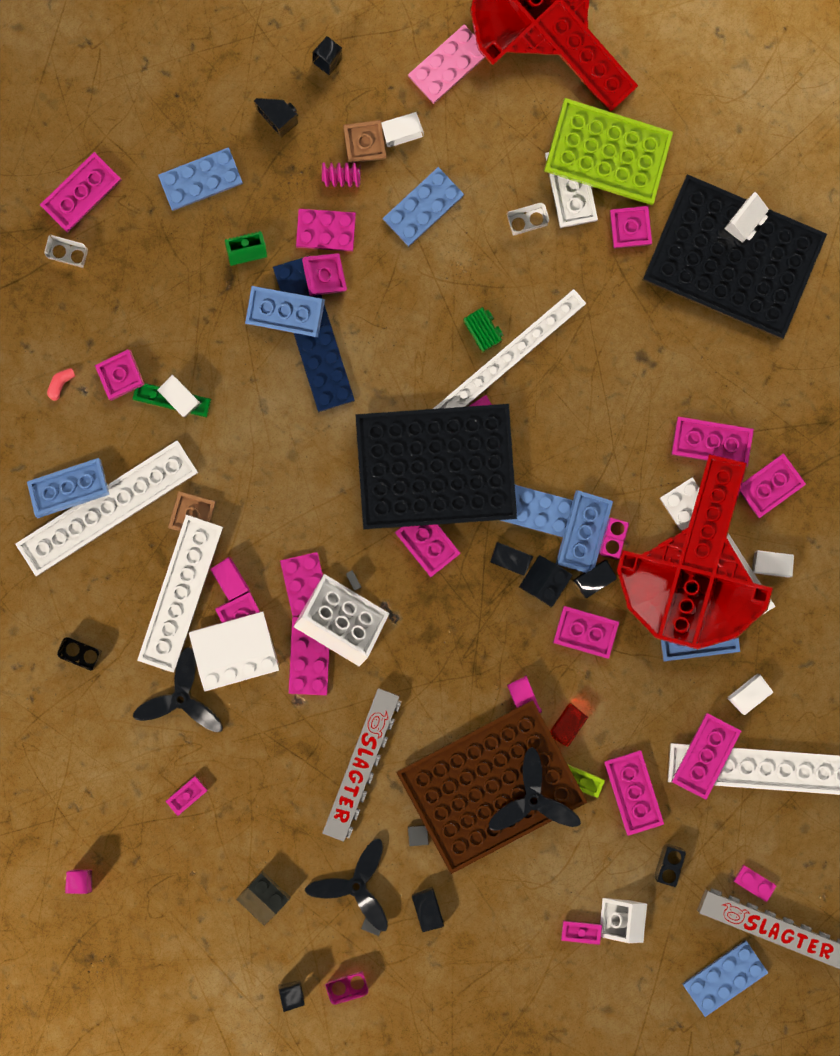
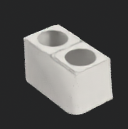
M416 112L381 122L387 147L396 146L424 136V131Z
M543 203L509 211L507 215L513 236L548 226L549 222L547 209ZM535 212L543 216V222L538 226L530 222V216ZM515 218H522L525 222V227L521 231H516L512 227V221Z
M49 235L44 253L48 259L83 268L88 248L82 243L53 235L50 237ZM57 245H62L66 249V254L62 258H56L53 255V248ZM75 250H81L84 253L83 260L80 263H75L71 259V254Z
M171 375L158 389V392L184 418L201 404L174 375Z
M757 550L754 553L752 572L771 576L793 577L794 555Z
M756 674L727 699L741 714L746 715L770 696L773 691L761 674Z

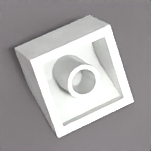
M754 192L724 229L742 243L746 239L750 240L757 232L754 228L758 224L762 225L768 218L766 213L769 209L759 195Z
M603 898L600 920L602 925L601 937L625 943H643L647 904L631 900Z

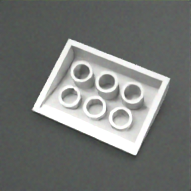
M324 574L300 613L294 627L360 666L368 658L389 613Z
M263 611L189 632L204 692L279 671V663Z

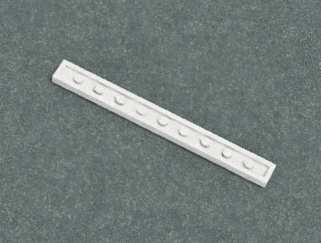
M573 289L433 409L466 407L585 306L586 302Z

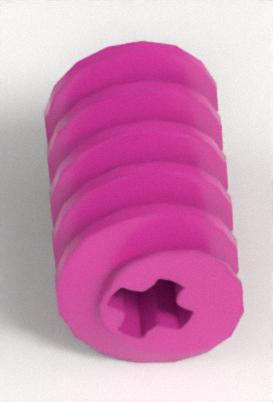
M323 162L322 183L324 181L325 186L329 187L330 182H332L333 186L336 187L338 182H340L341 187H344L347 182L348 186L352 187L353 182H355L356 187H359L361 165L357 168L356 164L353 163L352 167L349 168L348 163H345L344 168H342L341 164L338 163L336 168H334L333 163H330L329 167L326 168L325 162Z

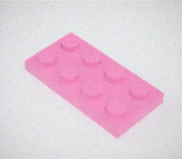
M464 24L411 71L408 77L434 104L485 57L477 48L475 35Z

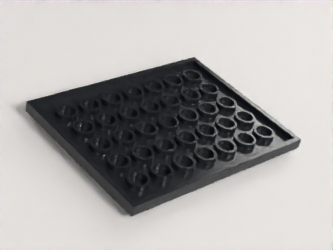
M687 174L642 280L783 340L827 234L769 209L766 213L768 218L762 225L758 224L754 228L757 231L754 236L742 243L724 228L747 199Z
M509 404L355 414L363 530L517 519Z

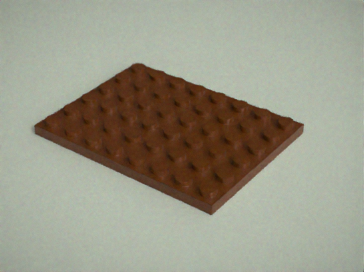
M533 699L396 771L450 874L553 821L538 810H531L522 820L502 830H491L489 828L490 819L498 810L511 801L525 796L523 762L525 753L530 747L535 748L540 757L542 765L541 793L544 797L556 800L572 811L588 803ZM533 797L530 801L536 802L537 798Z

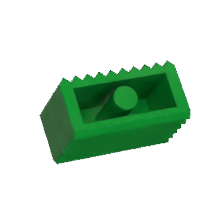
M261 231L248 233L247 235L244 234V236L241 235L236 238L233 237L232 239H225L230 266L267 257L266 245Z
M483 307L463 319L464 324L482 353L501 343V337L504 336L499 326L495 327L492 320L494 318L489 310L485 311Z

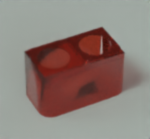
M569 703L550 730L551 735L556 741L568 747L588 719V716L572 703Z

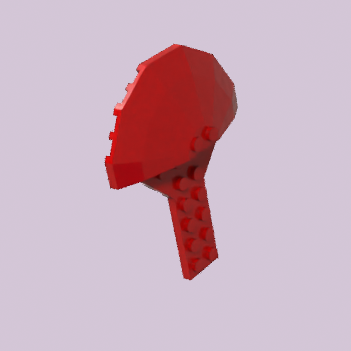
M472 0L470 12L477 48L491 65H494L505 53L559 55L609 112L614 110L638 87L637 83L588 29L589 0Z
M709 454L689 527L643 554L622 550L617 573L627 608L656 639L697 650L738 638L768 610L773 588L753 583L727 539L747 463Z

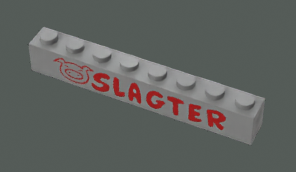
M380 688L377 689L322 834L343 842L345 838H350L353 827H350L352 819L357 820L360 809H357L359 801H364L367 791H364L366 783L370 784L374 773H371L373 765L377 766L381 755L378 752L380 747H385L388 739L385 733L387 729L391 730L395 719L392 718L394 711L398 712L402 702L398 700L400 696Z
M711 888V891L705 889L697 909L700 914L840 969L839 938L837 941L829 939L831 936L821 931H819V934L812 932L813 928L801 924V927L794 925V921L789 918L783 917V919H779L774 912L769 910L761 912L757 910L758 906L747 902V905L739 903L740 899L729 895V898L721 896V891Z

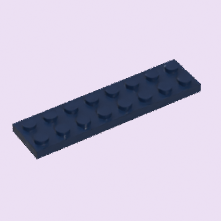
M303 258L273 267L280 291L310 296L302 262ZM322 295L310 296L323 299ZM324 305L318 337L294 333L318 413L355 401Z

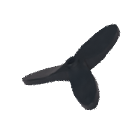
M191 647L185 648L178 659L174 677L175 692L157 696L141 704L134 711L133 718L139 721L152 720L179 708L183 709L193 720L213 732H221L223 730L222 722L218 716L202 702L192 697L190 693L196 672V660Z
M530 747L525 753L523 762L525 796L511 801L498 810L490 819L489 828L491 830L505 829L522 820L531 810H538L547 818L569 827L579 826L581 821L574 811L564 804L542 795V765L537 750ZM535 797L537 801L531 802L530 799Z
M375 839L366 847L357 862L354 876L350 880L332 878L315 881L305 888V892L312 897L325 899L351 894L355 897L366 919L376 929L386 931L388 921L383 908L367 889V882L375 873L382 856V841ZM355 883L360 885L359 890L354 888Z

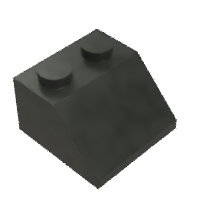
M262 871L236 900L265 926L291 897Z

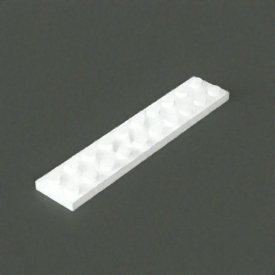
M177 440L108 484L110 495L72 507L17 542L16 546L35 576H38L198 474V471Z
M670 743L668 782H671L690 744ZM733 748L714 785L840 795V756Z

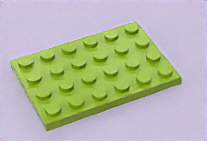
M565 98L544 172L653 205L673 132Z

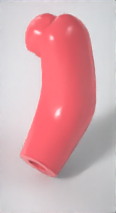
M72 368L58 372L53 376L47 390V395L51 400H58L63 385L75 377Z

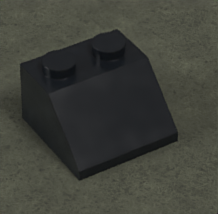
M256 98L254 100L256 110L281 138L298 124L297 110L291 103L287 104L284 100Z
M539 555L519 588L552 608L573 575Z

